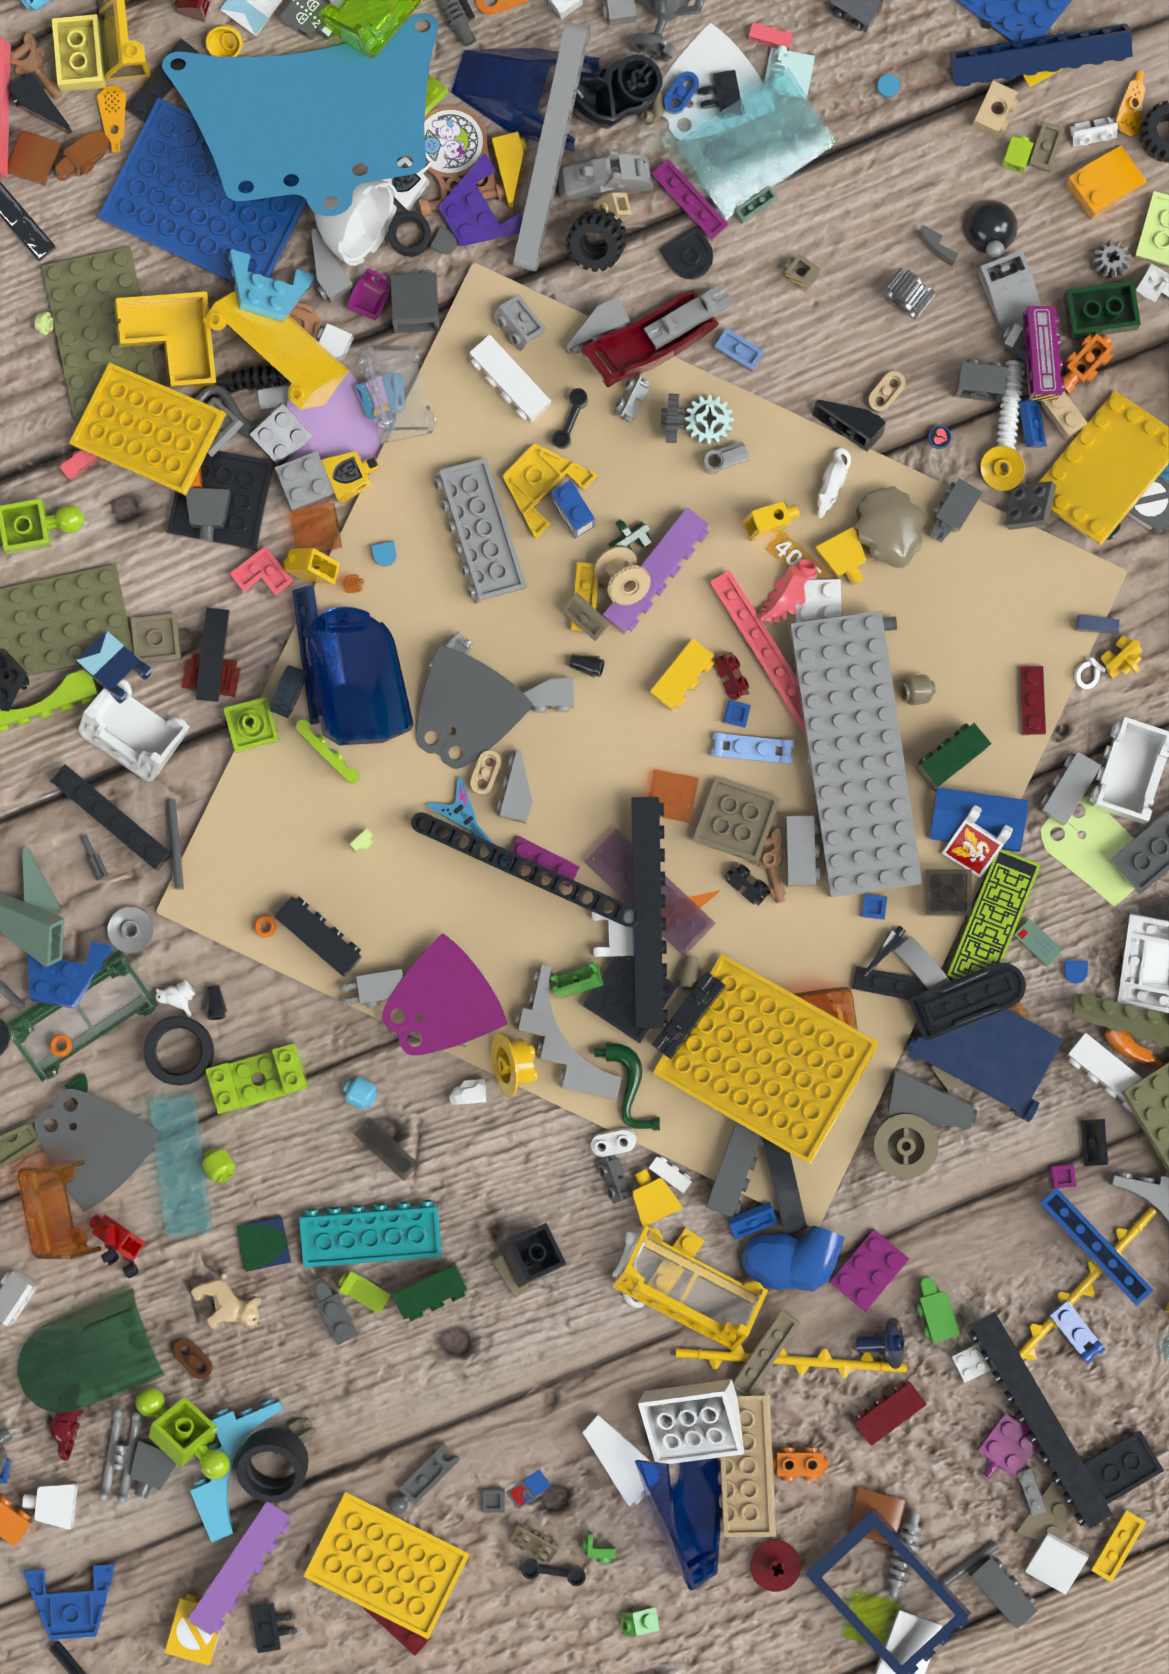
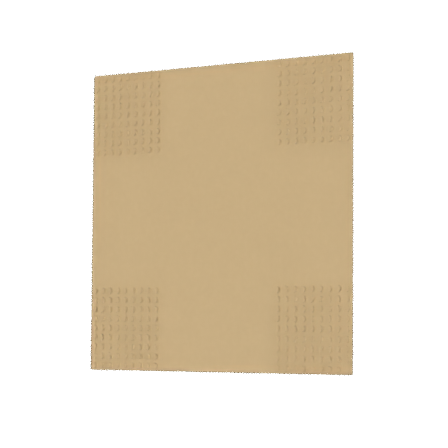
M473 263L405 400V411L398 414L396 418L397 427L391 429L376 459L380 469L369 474L372 485L360 492L329 555L330 558L340 563L335 585L316 583L314 586L333 721L318 725L310 724L304 681L299 698L289 718L273 713L280 739L279 742L235 753L234 750L181 859L184 889L175 890L173 875L157 908V913L341 1002L345 998L359 997L358 989L344 992L340 991L341 985L357 983L356 976L402 969L403 975H405L427 948L443 933L454 941L481 971L497 996L508 1023L491 1033L469 1041L467 1047L455 1046L443 1051L494 1075L491 1058L494 1036L502 1033L510 1042L524 1039L528 1045L532 1044L535 1050L533 1064L537 1071V1080L532 1081L531 1084L518 1085V1087L608 1130L622 1127L630 1128L636 1133L637 1144L715 1181L736 1121L653 1074L663 1053L651 1044L664 1028L649 1029L642 1042L638 1043L582 1006L593 989L560 999L553 992L554 982L551 978L549 979L550 1004L557 1026L563 1037L588 1063L607 1073L621 1077L617 1099L614 1100L562 1088L563 1083L559 1082L562 1069L566 1070L567 1065L540 1060L541 1055L537 1054L539 1041H544L545 1037L518 1031L519 1026H515L517 1013H522L523 1008L530 1010L533 1008L532 1005H529L531 992H536L538 983H534L536 969L541 970L542 965L551 967L550 977L589 966V963L592 962L598 963L601 976L604 974L614 957L596 958L594 957L593 950L596 947H609L608 920L593 921L592 911L420 834L411 826L412 817L416 813L423 812L473 834L472 831L427 807L428 803L454 804L456 801L457 779L460 777L463 780L478 826L495 845L511 851L518 836L579 866L580 868L574 881L633 907L631 798L659 797V802H664V816H660V825H664L665 838L660 839V848H665V862H661V871H665V885H661V894H666V902L720 890L714 898L690 917L662 933V940H666L667 954H662V963H667V977L665 978L678 985L677 978L685 956L689 955L699 958L698 973L700 981L707 971L711 973L720 955L724 954L880 1043L811 1165L790 1153L806 1225L820 1227L916 1023L909 1000L852 989L856 966L867 968L882 946L891 929L895 931L898 926H901L906 930L901 937L904 939L902 942L912 936L938 966L942 968L988 870L987 868L981 878L942 854L949 842L929 839L937 789L933 791L916 770L920 766L918 762L930 751L935 754L938 751L936 747L948 737L953 740L956 737L954 733L967 723L970 726L975 722L991 742V745L938 788L1021 799L1076 684L1074 680L1076 667L1080 663L1085 662V657L1089 656L1099 633L1076 631V617L1078 615L1107 618L1125 580L1127 571L1037 527L1008 530L1004 526L1007 513L980 500L975 504L960 531H951L940 543L930 537L936 522L934 519L937 516L933 512L940 501L944 503L949 495L945 494L949 487L948 485L870 449L866 452L846 437L676 357L639 374L642 375V378L650 381V388L644 401L635 399V402L641 405L635 420L632 419L631 423L623 420L624 416H613L616 410L614 408L615 404L623 396L625 391L624 385L628 379L606 387L602 376L587 357H584L581 352L574 354V352L568 354L567 345L590 316L484 266ZM518 294L546 327V331L542 335L529 342L521 351L510 342L508 336L496 325L492 317L499 306ZM488 335L494 338L551 400V406L532 423L528 419L522 420L516 413L518 408L512 402L508 404L500 395L502 391L497 386L493 388L485 379L487 375L482 370L477 371L470 363V352ZM581 388L588 396V403L585 408L580 409L570 434L571 445L566 449H558L552 442V436L556 431L563 430L572 407L569 400L570 392L573 389ZM669 393L679 394V409H685L684 428L677 431V443H666V428H661V422H665L661 421L662 408L668 407ZM711 395L714 401L719 396L721 404L727 401L726 410H733L729 417L734 418V423L728 424L732 427V431H725L727 438L719 437V444L714 440H711L710 445H707V440H703L700 444L698 443L699 437L696 436L692 439L691 434L693 431L686 430L690 423L685 422V417L691 416L686 413L687 408L693 409L691 403L695 401L698 404L700 396L704 400H708V396ZM705 407L699 409L695 415L701 414ZM714 407L718 414H723L718 408ZM710 411L706 419L708 429H710L712 421H714L710 416ZM724 425L714 429L713 434L719 432ZM696 426L700 432L705 434L701 426ZM743 442L748 452V461L720 470L716 474H708L704 471L702 462L707 452ZM533 444H537L560 455L564 459L581 465V467L598 474V477L584 491L568 475L551 490L553 491L571 480L593 514L595 527L576 539L551 501V491L535 507L551 525L538 539H535L502 477ZM844 448L851 457V464L847 470L845 482L838 491L839 494L836 502L833 503L830 510L822 518H819L817 502L819 499L818 493L823 486L822 478L827 466L834 461V450ZM842 454L841 458L844 464L847 465V459ZM711 457L708 459V464L712 467L719 466V461ZM487 458L527 587L523 590L482 600L480 603L475 604L474 599H471L467 587L469 582L467 577H464L462 574L461 564L463 563L461 556L456 554L454 548L456 540L454 534L449 532L447 524L449 521L447 512L444 513L442 509L441 499L443 498L441 492L437 491L434 478H436V474L441 469ZM895 486L898 490L907 493L910 497V502L918 506L924 515L925 523L919 532L923 541L921 549L914 554L907 566L895 568L885 562L876 561L871 558L869 548L861 543L866 563L859 567V570L864 580L852 585L847 575L838 579H841L842 616L882 610L883 618L896 616L897 630L885 631L922 884L829 897L819 832V835H815V844H819V858H815L816 867H820V880L816 881V885L787 887V859L785 856L781 859V863L776 866L780 884L784 886L786 895H784L785 901L776 903L775 898H772L770 893L759 906L757 904L753 905L742 895L747 888L743 885L737 891L726 882L727 879L724 875L737 862L739 865H745L751 871L750 874L753 877L764 881L768 886V890H770L772 885L767 869H762L759 865H753L749 860L693 842L715 776L781 798L768 836H771L774 830L780 829V848L786 850V816H814V821H818L810 765L806 761L808 759L805 735L711 587L710 582L730 570L760 618L761 608H766L763 604L771 601L767 595L776 591L773 586L774 582L785 576L789 567H791L787 563V557L793 550L801 552L802 557L800 560H811L822 571L821 573L817 571L816 580L837 579L816 554V546L854 527L858 520L856 509L869 492ZM782 501L786 507L796 504L800 517L791 520V524L786 529L752 542L750 541L743 520L751 511ZM687 507L709 524L707 528L709 534L701 543L697 541L692 547L695 549L692 556L688 560H682L679 564L681 567L680 571L674 578L669 577L665 582L667 585L666 589L660 596L656 594L651 600L653 605L646 614L642 612L638 616L637 620L639 623L632 632L627 630L623 634L610 624L603 634L594 641L585 632L571 631L572 619L562 609L574 596L577 562L595 564L599 556L607 549H610L608 544L622 535L616 525V521L621 519L629 529L642 521L650 529L648 531L652 540L650 544L643 548L639 546L636 540L629 544L636 555L638 566L645 562ZM394 541L397 554L395 562L388 567L378 565L373 556L372 545ZM790 542L792 545L785 551L786 554L780 557L778 555L780 551L775 547L779 544ZM795 553L790 558V562H794L799 554ZM598 581L596 611L603 616L613 601L608 595V586ZM786 611L787 620H783L780 617L779 622H775L772 619L771 623L768 621H762V623L796 675L789 625L796 623V615ZM297 624L260 697L268 696L270 706L286 667L291 665L303 670ZM458 631L465 639L467 638L473 643L467 655L501 674L523 693L549 679L574 678V708H569V712H556V708L546 709L547 712L535 713L533 709H530L498 743L489 749L499 754L501 767L492 790L486 795L474 793L470 786V780L479 757L462 768L453 769L443 763L441 756L438 754H430L421 749L416 740L421 700L431 670L429 664L437 653L439 645L445 647L447 640ZM692 639H695L714 654L712 659L714 664L716 663L715 658L723 656L724 653L732 652L740 662L739 669L742 676L749 683L748 690L750 694L740 696L741 698L734 701L751 705L746 728L723 723L728 700L732 701L731 697L728 698L723 682L730 679L728 676L720 679L715 665L707 673L702 672L698 677L700 680L699 684L693 691L688 689L684 694L686 700L679 709L674 707L670 711L650 695L652 688ZM573 654L600 656V659L605 660L601 677L595 676L593 678L574 668H570L571 656ZM1043 666L1046 735L1022 736L1020 667ZM927 675L930 681L935 683L936 687L932 700L929 703L920 705H909L906 701H903L900 694V685L908 676ZM300 720L308 721L311 726V732L316 737L321 734L329 742L327 748L332 753L335 750L344 757L345 761L343 764L348 769L354 768L359 774L358 782L354 784L347 782L296 729L297 722ZM451 727L448 731L449 734L455 735L456 729ZM428 731L425 734V741L430 745H435L439 741L438 733ZM713 733L795 741L794 748L791 750L793 763L780 764L711 756V749H714ZM723 742V750H729L730 742ZM459 746L451 747L449 750L450 758L453 760L461 759L463 750ZM776 747L775 755L782 756V748ZM517 749L521 750L532 797L527 824L501 818L500 811H497L500 797L504 798L506 789H502L505 776H510L512 767H508L511 753L516 754ZM489 758L485 764L491 767L494 765V760ZM478 781V787L484 788L486 781ZM426 817L419 821V828L425 829L428 826ZM443 827L440 829L439 836L441 839L448 836V828ZM367 828L374 836L371 839L373 844L364 852L362 850L356 852L350 843ZM463 836L460 839L459 844L461 848L468 846V836ZM483 846L480 849L481 857H486L489 851ZM766 846L763 848L762 852L767 853L770 850H772L774 846ZM523 865L521 874L527 876L531 872V868ZM545 875L541 879L543 885L550 884L552 880ZM563 885V894H570L572 891V885L570 886V888ZM591 892L585 893L583 895V902L585 904L592 902L593 894ZM864 894L887 897L885 920L861 917ZM291 896L295 899L300 896L309 904L307 909L312 914L317 911L327 920L324 923L330 929L333 926L344 934L341 939L347 944L352 941L361 949L359 952L362 956L361 960L345 978L274 917ZM606 902L603 909L607 911L614 910L613 902ZM269 915L275 919L277 929L274 935L269 938H262L255 933L254 922L259 916ZM264 922L261 928L263 931H267L270 925ZM893 950L873 969L917 978L910 968L903 964ZM923 986L922 993L927 991L924 986ZM676 988L663 1008L668 1009V1022L691 991ZM387 1001L379 1002L380 1006L366 1008V1004L360 1003L349 1004V1006L383 1022L382 1012ZM395 1009L392 1011L391 1020L394 1023L404 1021L405 1013L403 1010ZM423 1014L416 1016V1021L422 1022L424 1020ZM410 1033V1035L422 1040V1037L419 1033ZM605 1043H619L630 1047L638 1054L643 1069L642 1080L631 1107V1116L636 1120H650L653 1117H660V1131L634 1129L624 1123L621 1117V1104L627 1084L626 1069L618 1062H606V1057H594V1048H606ZM763 1143L761 1149H756L754 1156L758 1157L754 1170L749 1169L746 1178L750 1179L746 1192L741 1191V1194L762 1204L770 1202L773 1209L779 1211Z

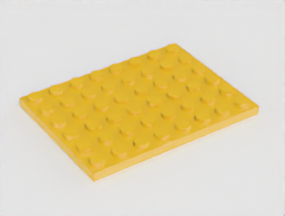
M721 954L710 974L726 985L725 989L673 1058L669 1059L663 1054L653 1074L811 1165L880 1043Z

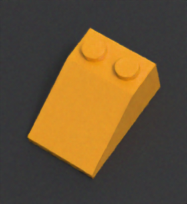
M1121 145L1071 175L1066 185L1090 219L1093 220L1147 183V180Z

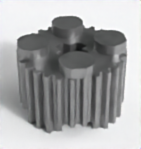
M899 268L883 288L882 293L888 297L887 301L895 308L901 306L905 309L904 313L915 320L924 311L936 293L931 287L926 289L918 275L910 270H907L905 273L903 268Z

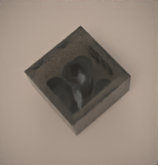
M925 869L923 871V917L972 916V869Z

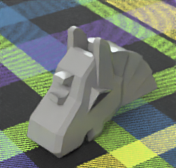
M608 151L605 155L595 153L588 161L564 165L560 168L558 175L560 197L565 200L581 199L584 197L596 198L606 192L653 191L649 159L642 155L618 154L615 151ZM618 167L619 173L611 174V168Z

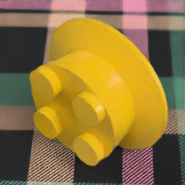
M498 1033L494 1036L491 1047L494 1075L501 1092L506 1097H513L516 1094L518 1085L531 1084L532 1081L537 1080V1071L533 1064L535 1050L533 1045H528L524 1039L510 1042L504 1034Z

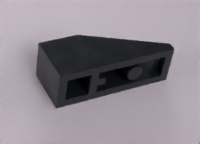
M31 72L9 87L12 93L9 97L16 107L21 106L25 112L67 134L72 132L69 124Z
M819 399L815 403L814 417L866 452L871 449L884 433L886 421L867 409Z

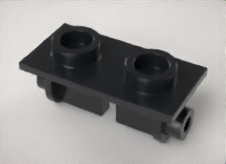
M736 862L730 868L731 870L724 875L727 879L726 882L737 891L743 885L747 888L742 895L753 905L757 904L759 906L771 893L768 890L767 884L753 877L750 874L751 871L743 864L739 865Z

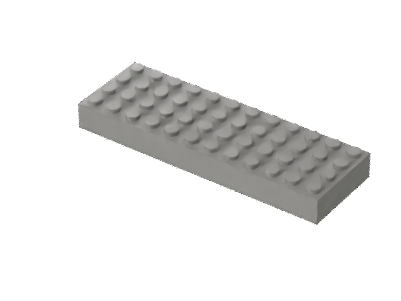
M882 610L790 624L789 630L829 897L922 884Z

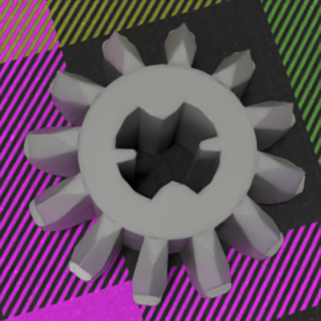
M1112 240L1107 241V246L1104 243H1100V250H1095L1093 253L1096 258L1092 260V263L1099 264L1095 271L1100 272L1103 270V278H1106L1108 273H1110L1111 278L1115 279L1117 273L1122 276L1125 273L1124 269L1130 267L1127 261L1131 259V255L1124 254L1128 247L1125 246L1121 249L1119 247L1121 241H1117L1115 246ZM1111 255L1115 257L1113 263L1108 261Z

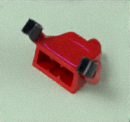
M94 1215L89 1222V1226L94 1229L92 1234L102 1240L105 1248L108 1249L107 1252L101 1254L103 1262L108 1263L109 1266L117 1262L119 1255L116 1251L124 1255V1260L128 1261V1265L122 1267L125 1276L128 1278L136 1276L139 1271L134 1260L146 1242L107 1215L103 1217Z

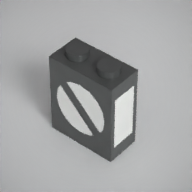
M1157 477L1126 516L1156 535H1159L1161 531L1166 532L1169 528V484Z

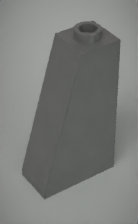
M894 1068L887 1110L888 1117L912 1114L923 1118L931 1124L971 1129V1123H975L977 1118V1110L974 1109L972 1102L903 1070Z

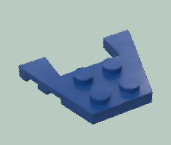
M91 942L85 964L60 960L46 967L28 954L29 998L35 1002L75 1009L91 985L90 981L96 972L101 970L103 967L102 963L106 957L112 953L113 947L108 944Z
M115 1564L93 1565L94 1590L47 1593L46 1569L23 1571L49 1640L97 1636Z

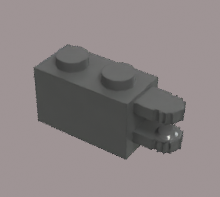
M325 1281L318 1282L315 1286V1292H317L320 1303L317 1306L338 1346L360 1333L340 1294L334 1295L331 1287Z

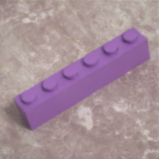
M687 507L641 565L649 573L651 579L650 589L646 596L633 605L623 606L612 602L603 614V617L623 634L627 630L632 632L639 623L637 620L638 616L642 612L646 614L653 605L651 602L656 594L660 596L666 589L667 585L665 582L669 577L674 578L681 569L679 564L682 560H688L695 551L692 547L697 541L701 543L709 534V531H707L709 524Z
M270 1502L265 1503L188 1618V1622L209 1636L213 1632L219 1633L225 1624L222 1620L227 1612L231 1614L238 1604L235 1600L240 1592L245 1594L251 1585L248 1579L252 1573L256 1575L265 1564L261 1561L266 1553L271 1555L278 1544L274 1540L279 1533L284 1535L291 1525L288 1522L290 1518L288 1514Z

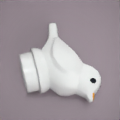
M186 980L177 983L176 986H168L163 990L156 989L155 997L159 1003L180 1008L188 1017L192 1016L188 1007V1000L193 999L196 991Z

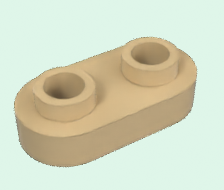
M896 371L887 373L871 392L868 398V405L871 410L882 413L892 405L905 387V378L901 373ZM896 381L898 386L892 388L889 382ZM881 398L884 403L877 405L875 400Z
M487 750L479 756L470 780V786L474 793L486 795L492 790L501 767V758L497 752ZM489 758L494 760V765L491 767L485 764ZM478 781H486V786L484 788L478 787Z

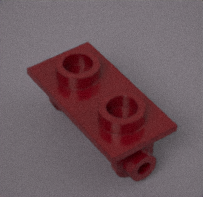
M732 652L724 653L723 656L715 658L716 663L714 665L720 679L727 676L730 679L723 682L728 698L731 697L732 701L741 698L740 696L749 695V683L740 672L738 658Z

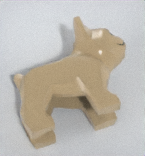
M225 1273L207 1283L199 1284L191 1291L196 1301H201L205 1295L214 1297L216 1311L206 1319L211 1329L218 1328L221 1322H237L247 1329L254 1328L259 1324L260 1314L258 1306L261 1299H239L226 1281L227 1276Z

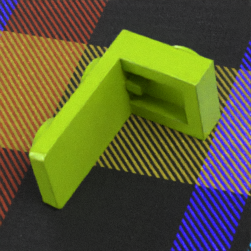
M351 1271L349 1275L344 1273L338 1283L341 1286L339 1292L345 1296H350L377 1314L381 1313L391 1296L390 1293L354 1271Z

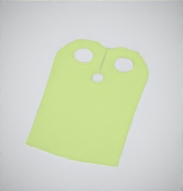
M1084 795L1079 804L1085 807V815L1082 818H1075L1072 815L1064 826L1049 818L1041 828L1042 841L1050 855L1065 865L1115 907L1134 888L1110 859L1135 838L1108 812L1092 807L1089 796ZM1054 827H1061L1064 830L1065 836L1061 841H1055L1051 838L1050 831ZM1079 831H1084L1086 833V837L1084 839H1080L1078 837Z

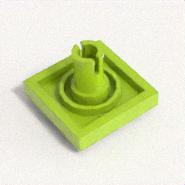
M268 696L223 708L235 753L280 741L273 713L270 712L271 706Z

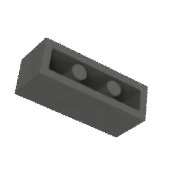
M988 1556L969 1575L1018 1629L1038 1611L1034 1607L1037 1602L1028 1592L1024 1595L1019 1590L1021 1584L1013 1575L1008 1577L1003 1570L1006 1567L997 1557L993 1560Z

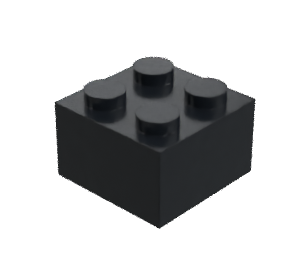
M547 1223L520 1234L498 1246L518 1288L566 1265Z

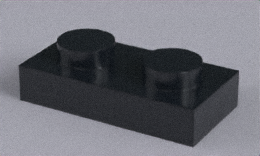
M1105 1119L1081 1120L1084 1166L1108 1165Z

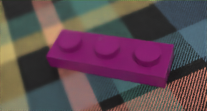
M518 836L510 851L574 880L580 868L572 862ZM550 873L544 874L545 876L552 879ZM568 882L564 885L570 888L571 883Z

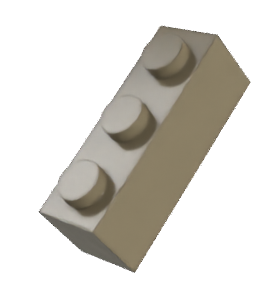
M503 1255L492 1261L515 1298L528 1290V1284L518 1288Z

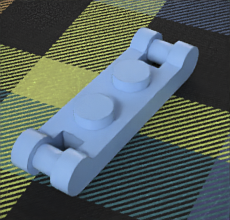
M713 733L714 749H711V756L780 764L793 763L791 750L794 748L795 741ZM723 742H730L729 750H723ZM776 747L782 748V756L775 755Z

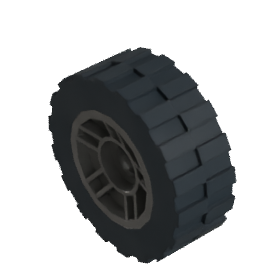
M291 665L286 667L275 691L270 712L289 718L302 690L306 671Z

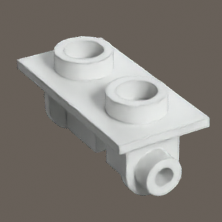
M1110 117L1093 120L1094 127L1090 126L1089 121L1074 123L1070 127L1071 136L1073 135V147L1117 138L1118 123H1115L1114 118Z

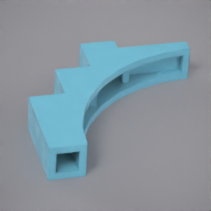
M274 1398L262 1403L263 1408L254 1411L253 1407L240 1413V1418L237 1417L235 1410L229 1412L228 1408L215 1413L216 1418L211 1420L217 1426L216 1433L222 1446L218 1447L216 1443L208 1448L210 1450H221L226 1453L230 1460V1469L223 1478L211 1479L209 1482L205 1478L194 1483L195 1488L190 1490L211 1543L235 1532L228 1503L229 1477L234 1460L253 1430L267 1418L284 1409L281 1400L275 1402Z

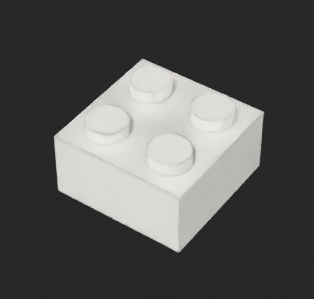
M977 1343L951 1356L964 1383L990 1371L988 1364L984 1363L979 1354L981 1349Z

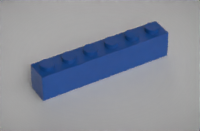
M1055 1188L1040 1202V1206L1136 1307L1153 1292L1149 1284L1058 1188Z

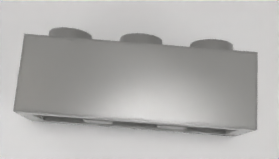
M1033 1469L1019 1472L1018 1475L1031 1514L1035 1516L1047 1512Z

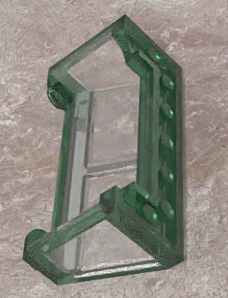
M118 950L104 960L102 963L103 967L99 972H96L90 981L91 985L75 1009L39 1002L7 1023L12 1041L41 1081L55 1077L59 1072L58 1069L61 1062L136 1013L137 1015L147 1016L158 1006L155 997L125 952ZM57 1034H65L72 1041V1050L64 1057L53 1055L49 1049L51 1038ZM62 1041L58 1042L57 1049H64L65 1043Z

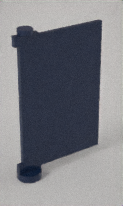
M1006 1009L931 1040H925L922 1035L921 1037L918 1036L917 1039L912 1038L906 1050L909 1051L908 1057L917 1060L918 1057L1016 1110L1014 1115L1029 1123L1040 1104L1032 1099L1061 1046L1063 1039L1015 1012Z

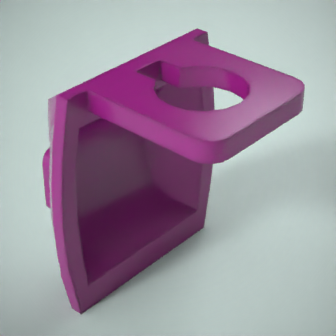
M366 268L365 275L360 278L351 293L347 309L376 320L386 304L391 286L387 285V277Z

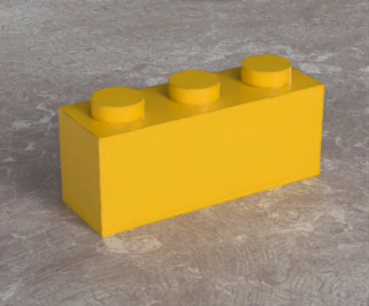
M692 639L652 688L650 695L670 711L674 707L679 709L686 700L684 694L688 689L693 691L700 682L698 679L702 672L707 673L714 665L712 661L714 654L695 639Z

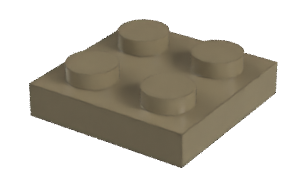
M176 613L131 618L134 655L140 661L153 663L181 659Z

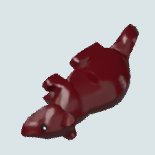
M80 1383L71 1387L64 1395L59 1397V1401L62 1403L50 1424L51 1435L58 1444L59 1457L64 1461L69 1460L80 1426L79 1423H76L77 1416L81 1417L84 1412V1407H77V1401L82 1392ZM67 1442H69L68 1448L65 1452V1447L67 1445Z

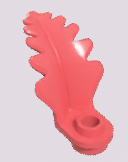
M808 559L800 560L799 563L789 567L785 576L774 582L773 586L776 591L767 595L771 601L763 604L766 608H761L760 610L761 621L771 623L773 619L775 622H779L780 617L783 620H787L786 611L792 615L796 614L795 604L803 605L806 601L804 590L806 581L817 575V565L813 561Z

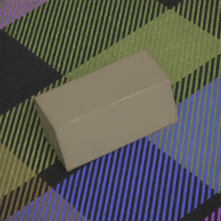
M934 1065L930 1067L946 1091H950L960 1084L951 1074Z

